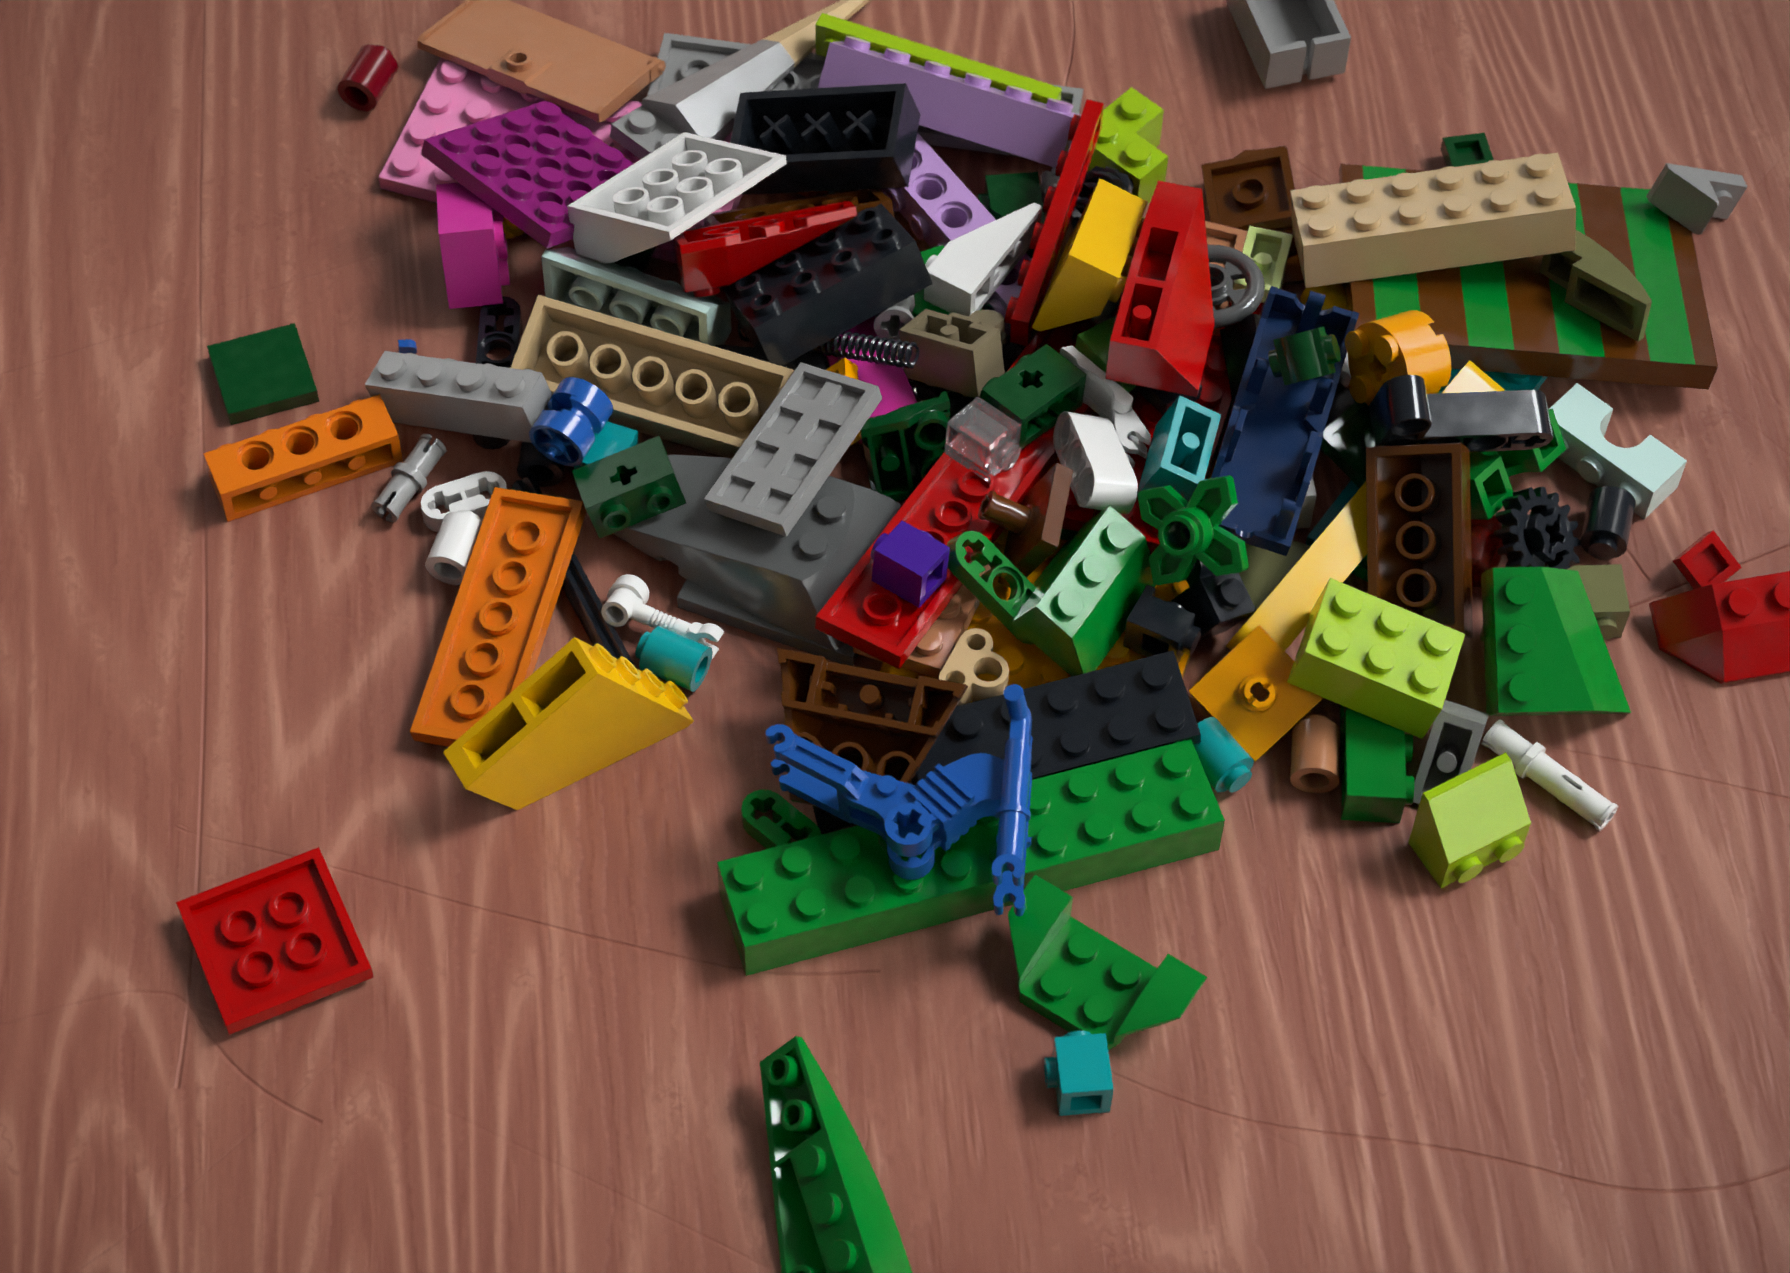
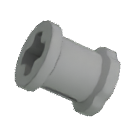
M914 295L875 316L874 330L881 339L883 337H886L888 340L894 339L895 341L900 339L899 329L914 318L911 314L915 306Z

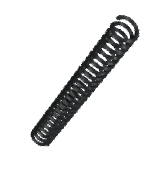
M738 323L737 330L740 338L745 342H749L750 340L747 336L745 337L741 333V327ZM844 332L831 339V341H827L826 349L824 348L826 343H824L819 348L816 347L809 351L828 356L846 357L847 359L903 367L905 369L910 368L911 370L919 358V347L916 342L888 340L886 337L881 339L879 336L873 337L872 335L853 334L852 332ZM912 347H915L916 355L913 362L910 363ZM897 352H898V360L896 361V360H895V357H896Z

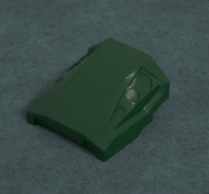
M946 391L942 392L939 397L910 404L885 415L871 417L866 421L860 433L871 490L883 494L896 502L908 499L954 439L949 417L951 416L949 410L951 408Z

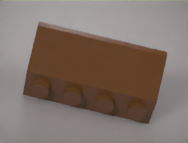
M1462 443L1366 447L1368 594L1464 633V638H1473L1470 449Z

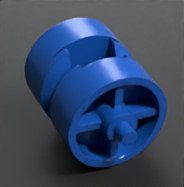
M575 377L564 378L548 402L549 410H543L529 431V437L536 449L548 459L565 466H578L582 463L595 441L594 433L599 434L611 417L613 405L608 396L592 383Z

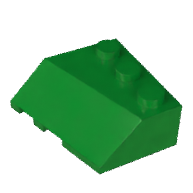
M1496 567L1481 573L1486 713L1489 716L1631 713L1578 571L1549 567Z

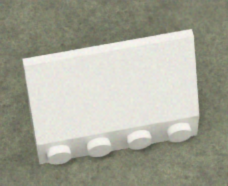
M683 132L567 206L570 222L575 225L573 240L576 255L595 259L602 264H609L671 241L786 165V156Z

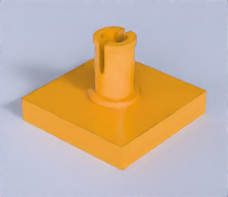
M1260 624L1188 691L1212 717H1215L1255 762L1323 699L1321 696L1287 683L1294 660Z

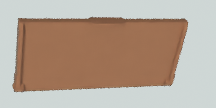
M465 0L423 32L417 39V47L420 50L488 76L491 81L522 94H532L599 123L609 118L649 83H652L662 75L665 70V61L646 55L510 0Z

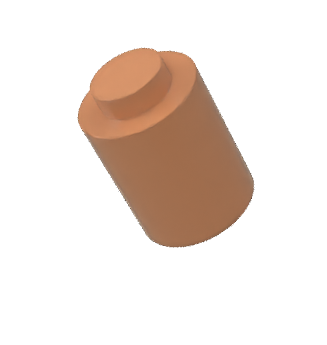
M1322 715L1307 716L1297 722L1292 728L1290 782L1298 790L1324 793L1335 789L1339 785L1341 729L1329 718Z

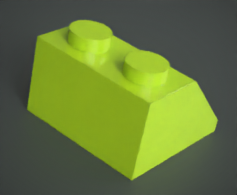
M1505 752L1422 793L1408 843L1440 888L1455 881L1465 883L1476 877L1483 867L1497 860L1501 863L1507 862L1515 858L1524 849V842L1531 821L1512 760Z

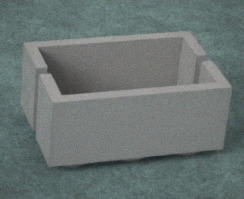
M1225 0L1265 89L1301 82L1303 74H1306L1308 79L1311 80L1345 73L1351 36L1334 0Z

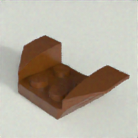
M1286 146L1244 150L1233 159L1201 165L1211 223L1248 231L1249 226L1293 234L1290 190H1295ZM1294 236L1292 237L1282 286L1304 283Z

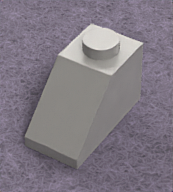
M1445 700L1441 712L1433 723L1414 782V803L1420 804L1422 793L1472 769L1487 723L1488 713Z

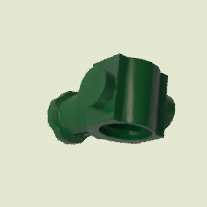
M1325 327L1274 339L1275 349L1268 352L1272 373L1275 378L1283 377L1284 385L1335 373L1334 364L1341 360L1337 339L1334 334H1326Z

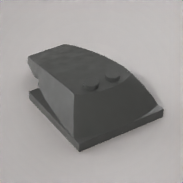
M668 455L687 503L613 534L659 561L668 560L678 566V574L686 578L677 596L678 608L787 646L825 657L840 664L853 666L859 654L853 652L852 646L815 629L816 615L902 505L874 490L828 476L786 537L708 510L704 498L730 463L731 458Z

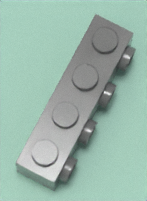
M384 351L365 383V387L371 397L381 395L394 423L530 443L532 442L529 437V431L543 410H549L548 402L552 396L542 372H536L531 369L520 370L499 367L488 363L477 364L457 361L451 358L440 359L418 356L414 353L404 354Z

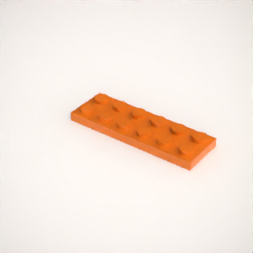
M494 487L410 729L414 741L449 747L533 674L587 512L583 501Z

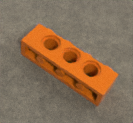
M380 394L367 399L355 400L349 405L322 414H314L304 420L277 429H269L259 435L233 444H224L215 450L203 453L210 481L227 522L403 462L399 435Z

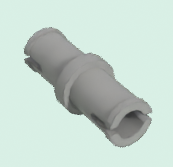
M422 434L405 461L395 465L391 471L392 479L371 505L378 516L382 518L385 512L388 511L389 514L386 517V521L396 522L414 494L421 493L427 485L426 477L447 451L439 439L436 438L430 446L429 442L432 439V435Z

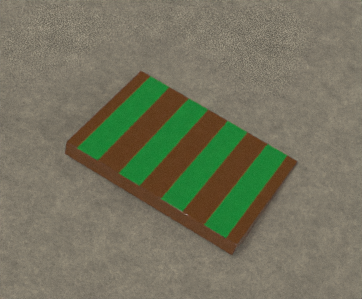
M1340 164L1339 183L1351 182L1357 179L1367 180L1396 176L1400 173L1424 172V170ZM1568 183L1576 206V230L1593 239L1623 263L1642 284L1652 300L1644 338L1639 342L1565 302L1567 289L1540 273L1543 255L1343 283L1346 295V310L1359 313L1354 330L1364 323L1410 310L1421 311L1434 321L1428 325L1432 328L1435 335L1443 334L1449 347L1452 369H1462L1470 360L1482 371L1709 390L1718 368L1692 231L1650 203L1647 198L1650 189Z

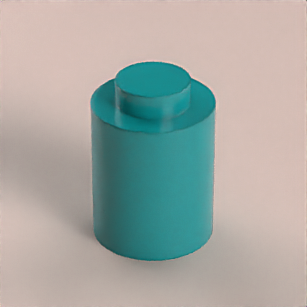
M657 626L651 633L646 631L640 638L635 652V657L640 659V670L649 669L656 677L665 681H672L677 686L691 692L696 691L705 679L713 655L711 647L661 626Z
M1215 717L1202 720L1198 723L1201 743L1194 744V747L1210 785L1218 793L1227 790L1233 793L1240 790L1252 777L1250 770L1254 760Z

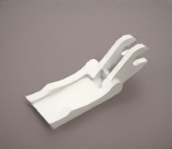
M1071 345L1061 348L1059 354L1087 374L1083 403L1091 407L1102 418L1111 420L1124 451L1127 452L1126 455L1131 466L1134 467L1135 462L1129 454H1138L1146 459L1147 447L1145 444L1150 446L1151 434L1131 407L1133 397L1116 381L1105 379L1106 373Z

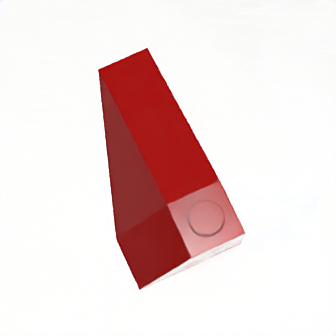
M849 200L688 229L673 239L681 286L685 293L693 291L694 297L720 293V286L736 282L857 216L856 206Z

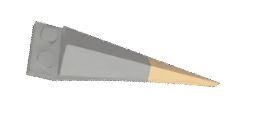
M840 0L643 98L642 106L611 124L610 137L640 160L683 132L723 141L733 130L740 93L771 91L797 64L815 49V24L822 13L848 20L871 0Z

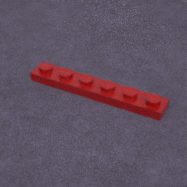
M1087 99L1081 116L1074 114L1071 120L1068 140L1072 141L1069 151L1062 150L1059 155L1055 176L1060 177L1057 187L1049 186L1043 204V212L1047 213L1044 224L1037 222L1030 243V248L1035 250L1032 260H1023L1017 285L1022 286L1018 298L1011 296L1007 306L1005 323L1011 324L1010 342L1023 346L1029 344L1033 332V323L1045 297L1102 130L1104 103Z

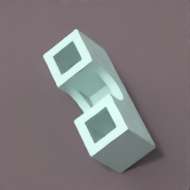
M1578 383L1549 408L1554 411L1566 446V450L1558 458L1579 472L1586 481L1594 483L1598 487L1614 486L1628 491L1636 502L1634 513L1645 519L1678 488L1687 460L1652 435H1649L1639 445L1631 448L1617 447L1609 443L1604 436L1613 408Z

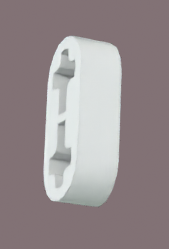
M485 471L427 490L421 499L424 523L429 529L438 532L444 516L450 512L460 510L473 512L483 521L490 499H485L480 493L488 491L492 495L494 487L507 489L505 480L497 473ZM444 505L449 512L441 514L440 510L436 509V507Z

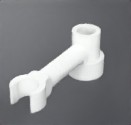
M630 574L622 575L617 578L607 594L608 600L601 610L602 617L608 624L620 627L625 625L630 618L646 626L649 625L651 628L654 627V629L657 626H661L711 647L713 651L712 659L718 652V647L704 640V638H707L714 642L719 641L724 631L718 625L712 623L701 624L698 622L691 624L645 605L649 599V589L646 583L639 577Z

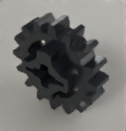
M1543 486L1534 489L1530 487L1513 492V497L1503 499L1502 504L1505 511L1498 512L1495 515L1498 522L1502 524V528L1493 532L1495 537L1502 539L1503 546L1499 547L1496 551L1498 555L1507 556L1508 561L1505 567L1568 569L1570 565L1579 563L1580 559L1573 552V549L1581 545V540L1573 537L1572 532L1578 527L1577 521L1569 522L1567 515L1569 514L1570 507L1569 505L1559 507L1558 493L1547 494L1546 488Z

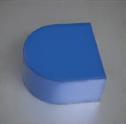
M411 339L398 340V353L416 354V342Z

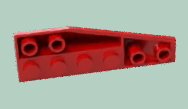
M1158 181L1139 235L1110 338L1105 379L1197 397L1215 325L1203 193L1200 188Z

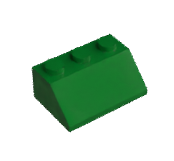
M1108 506L1083 524L1012 620L1011 624L1071 677L1095 671L1124 632L1126 620L1147 585L1156 587L1152 579L1149 556L1151 554L1146 537L1113 507Z

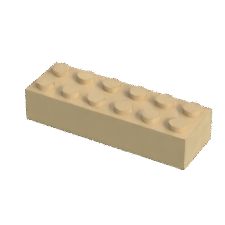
M1558 153L1535 154L1530 157L1502 161L1492 160L1481 164L1444 167L1438 170L1400 173L1396 176L1367 180L1357 179L1346 183L1325 186L1315 185L1304 189L1290 190L1293 236L1305 288L1575 250L1576 206Z
M538 295L510 367L513 369H531L536 372H542L552 395L564 378L575 377L586 380L597 386L610 399L613 405V413L608 422L654 437L660 436L664 440L731 459L795 371Z

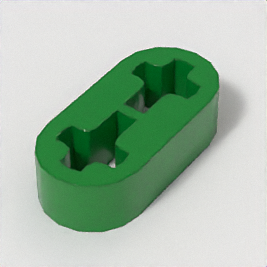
M760 789L753 791L742 802L741 817L744 830L766 849L791 843V837L799 841L804 838L821 835L820 828L811 819L772 790ZM769 809L772 810V820L766 816H762L758 820L755 819V810H759L762 813L767 812Z

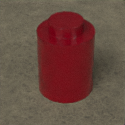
M368 44L362 46L337 86L341 99L359 111L368 112L375 109L398 71V64L393 54L381 45Z

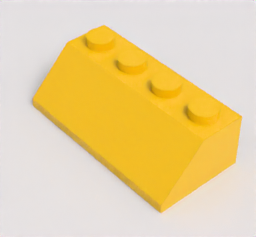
M1099 179L1064 248L1033 323V329L1041 332L1101 315L1108 300L1114 303L1118 301L1126 284L1145 219L1142 216L1148 201Z

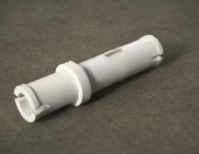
M1501 719L1497 720L1484 736L1481 744L1490 748L1498 755L1506 752L1512 760L1515 773L1519 777L1524 779L1528 776L1555 796L1560 802L1594 825L1597 830L1601 831L1617 812L1619 807L1617 804L1610 802L1579 777L1546 755V748L1540 743H1530L1508 727Z

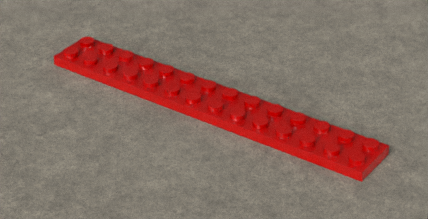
M1119 306L1111 313L1112 317L1117 315ZM1091 318L1041 332L1038 331L1008 370L1013 368L1023 356L1033 354L1046 344L1058 353H1060V349L1071 345L1075 347L1077 335L1094 327L1095 324ZM1082 403V406L1073 413L1090 415L1093 409L1087 404ZM979 407L877 539L884 533L889 534L903 520L918 530L928 532L934 539L945 545L952 538L967 531L980 532L994 543L1005 528L978 518V511L982 500L990 491H994L998 495L1022 505L1027 492L1047 473L1058 458L1053 443L1055 426L1020 451H1017L978 421ZM875 540L816 615L815 629L900 669L963 584L947 569L946 580L918 608L872 581L873 559L870 555L876 542ZM967 546L965 547L967 553L964 559L970 563L972 562L970 556L973 550Z

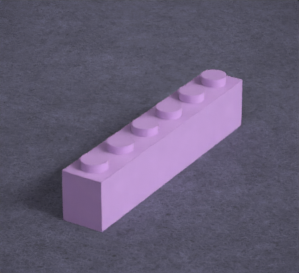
M846 36L844 42H830L818 88L906 83L921 114L919 125L1055 168L1061 151H1069L1072 141L1068 140V132L1073 115L1076 114L1072 112L1073 105L1052 98H1048L1047 104L1031 100L1032 92L1014 86H1007L1006 92L990 87L992 80L971 73H966L965 79L950 75L951 67L933 61H926L925 66L909 62L911 55L890 48H886L884 54L869 50L870 42L856 37Z

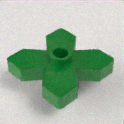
M1227 475L1199 481L1189 502L1171 485L1149 488L1138 492L1137 496L1142 520L1158 529L1160 545L1149 556L1152 579L1155 585L1187 580L1197 559L1216 576L1240 573L1249 568L1245 541L1219 526L1238 504L1232 476Z

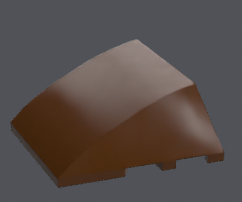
M777 648L778 663L781 665L783 690L781 700L784 707L785 725L791 728L795 735L857 765L863 771L881 776L889 775L894 777L895 780L905 783L911 782L968 688L966 684L920 675L916 679L829 662L822 656ZM789 792L792 802L815 806Z

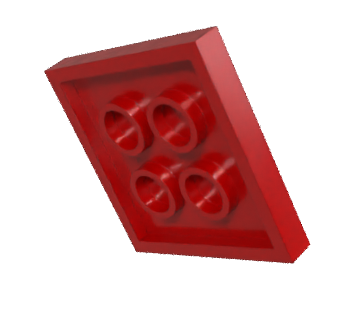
M319 847L176 902L229 1035L374 978L370 963Z

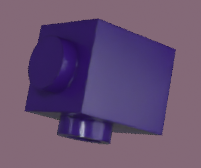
M902 520L889 534H882L873 545L870 555L873 559L872 581L920 608L947 578L950 547L934 539L928 532L918 530Z

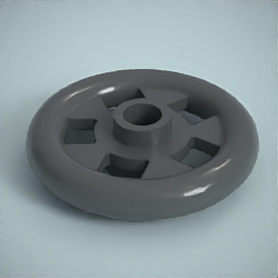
M1207 244L1209 263L1225 265V268L1217 264H1209L1214 329L1224 328L1241 322L1259 307L1265 291L1264 277L1258 265L1241 251L1227 246ZM1245 279L1247 289L1234 290L1232 280ZM1227 300L1232 304V306L1225 309L1216 310L1214 306L1220 305Z

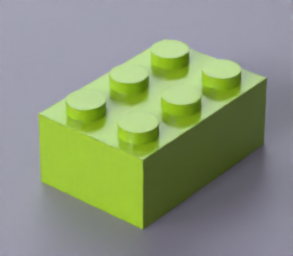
M1330 578L1311 610L1287 683L1423 739L1443 708L1465 634Z

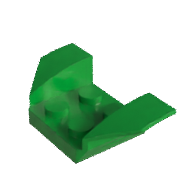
M1036 874L1023 890L1025 895L1024 914L1020 917L1016 916L1014 905L1008 912L1010 935L1018 973L1019 1002L1068 1032L1088 1031L1091 1034L1106 1033L1108 1051L1118 1045L1127 1035L1180 1019L1207 980V976L1170 954H1167L1159 967L1156 968L1071 917L1073 897Z

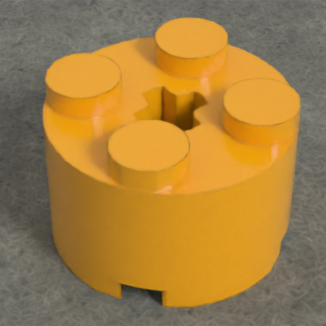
M1410 310L1364 323L1356 330L1346 334L1345 348L1348 352V364L1351 375L1349 390L1357 403H1366L1369 406L1381 386L1387 380L1402 375L1421 376L1425 381L1427 394L1438 393L1441 387L1448 385L1451 377L1449 347L1443 334L1436 336L1428 325L1434 321L1427 314L1417 310Z

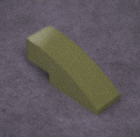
M1576 230L1574 251L1543 255L1540 273L1567 289L1565 297L1567 304L1638 342L1644 338L1652 300L1631 271L1612 253L1590 237Z

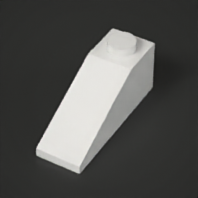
M1034 202L949 241L938 256L933 254L925 264L933 284L924 288V300L949 313L954 312L965 316H970L973 312L980 310L1030 248L1035 225L1037 222L1041 223L1042 206Z

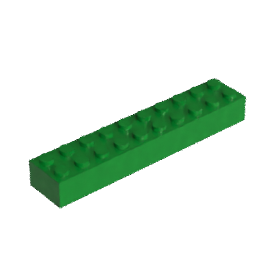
M1188 739L1032 780L1030 798L1031 819L1028 824V837L1032 838L1031 846L1026 850L1024 889L1035 874L1062 891H1067L1219 850L1225 819L1192 740ZM995 816L980 818L976 820V825L973 828L970 827L964 836L961 835L955 844L952 843L947 851L941 847L935 849L933 868L927 875L915 880H907L897 876L889 866L887 844L882 836L858 825L717 862L719 894L745 975H752L994 910L993 896L997 885L992 881L991 868L993 861L996 859V838L998 835L999 818H995ZM901 856V859L906 862L910 858ZM1006 902L1004 907L1013 905V902Z

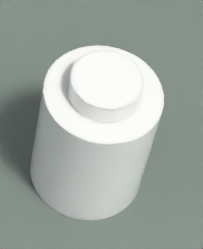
M467 510L450 512L444 516L425 562L427 571L433 577L447 584L461 585L482 524V520L478 515Z

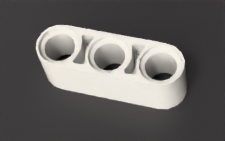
M1063 411L1055 424L1053 443L1061 465L1073 470L1070 487L1078 505L1083 508L1101 511L1111 506L1119 514L1127 515L1134 507L1138 484L1135 473L1111 420Z

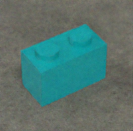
M1179 395L1155 426L1137 495L1139 491L1171 485L1189 502L1199 481L1205 479L1221 414Z

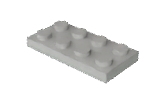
M800 362L705 496L704 501L708 510L787 537L882 400L879 387Z

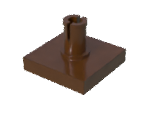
M1058 463L1027 492L1022 505L1000 496L994 491H990L982 500L978 511L979 519L987 520L1009 530L1004 556L1026 578L1059 545L1073 470ZM999 576L998 583L1010 588L1006 579Z

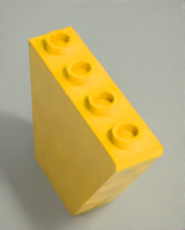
M574 637L443 753L465 789L515 810H520L687 728L694 720L684 707L688 703L685 694L672 681L664 683L649 669L640 671L625 657L621 656L617 659L611 656L600 644L597 643L591 646Z

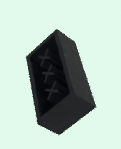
M906 83L740 93L730 143L785 155L787 161L786 165L742 194L908 187L921 114Z
M879 204L874 208L860 211L850 221L816 237L815 240L783 255L756 272L748 274L723 290L743 333L764 360L783 366L933 283L916 241L882 204Z

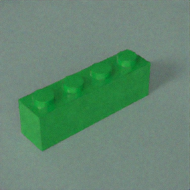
M1339 704L1341 729V820L1400 823L1404 806L1412 805L1414 800V776L1406 775V763L1412 762L1413 735L1405 734L1400 729Z

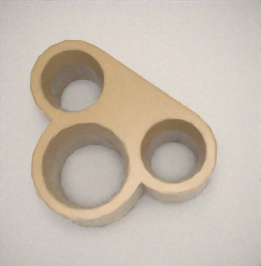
M972 628L961 635L943 666L938 679L968 686L957 706L971 701L975 702L1004 694V690L1008 686L1009 667L1002 656L993 652L991 635L984 629ZM988 673L995 675L998 679L986 682L976 676Z

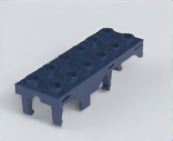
M1271 286L1211 478L1230 475L1234 479L1238 504L1219 526L1245 541V544L1287 556L1313 475L1325 426L1347 354L1345 337L1350 331H1354L1359 313L1336 306L1321 310L1326 295L1310 291L1306 305H1303L1297 299L1296 294ZM1320 327H1325L1326 334H1334L1341 355L1340 362L1334 364L1335 373L1289 385H1284L1283 377H1274L1268 357L1269 350L1275 349L1274 339Z

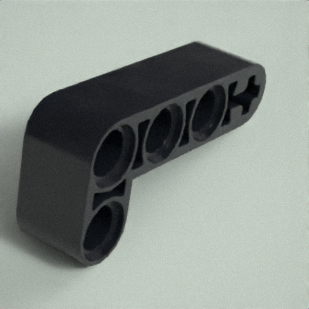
M1402 375L1387 380L1369 405L1375 447L1462 443L1470 449V452L1536 449L1549 444L1553 440L1546 397L1539 390L1427 394L1425 381L1421 376Z

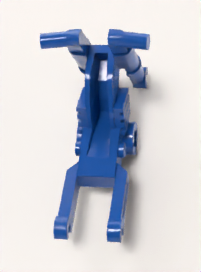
M1012 684L1004 690V698L1010 717L1009 739L1005 742L1004 760L985 753L971 754L943 767L938 764L933 772L930 771L926 774L924 780L921 779L916 783L917 786L895 780L894 777L889 775L881 776L863 771L857 765L795 735L792 729L786 725L776 724L765 731L768 744L784 741L774 746L775 759L771 762L773 775L788 772V774L779 777L780 789L788 791L848 823L856 824L882 836L887 844L889 866L901 878L915 880L924 877L931 871L935 863V849L941 847L947 851L951 844H955L961 835L964 836L970 827L973 828L976 825V820L986 816L999 818L998 835L996 838V859L993 861L991 868L992 881L997 885L993 896L994 912L996 915H1002L1004 904L1011 901L1014 905L1015 915L1020 917L1024 914L1025 895L1023 890L1026 850L1031 846L1032 838L1028 837V824L1031 819V752L1033 737L1031 736L1032 716L1027 707L1023 688L1020 685ZM901 856L910 858L906 862L901 859Z

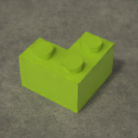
M1132 87L1103 110L1102 130L1088 171L1092 170L1095 166L1102 168L1110 167L1128 175L1129 179H1132L1133 195L1148 201V205L1151 202L1158 181L1165 182L1168 155L1156 148L1160 145L1164 109Z

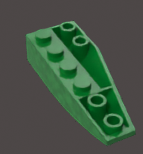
M794 1036L760 1061L781 1272L912 1273L897 1225L857 1133L804 1039Z

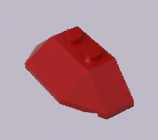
M1790 571L1710 584L1649 603L1659 650L1670 656L1674 655L1688 666L1720 684L1790 672Z

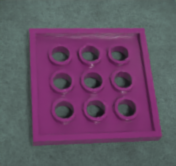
M547 100L424 139L421 151L423 157L545 248H550L573 239L575 225L569 219L567 209L569 204L633 165L631 161L623 156L622 152L604 143L593 135L589 128L578 124L564 114L557 105Z

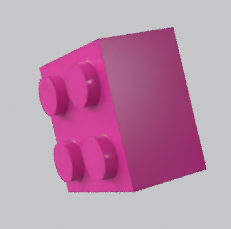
M458 182L436 184L438 234L449 309L503 304L502 286L510 285L503 216Z

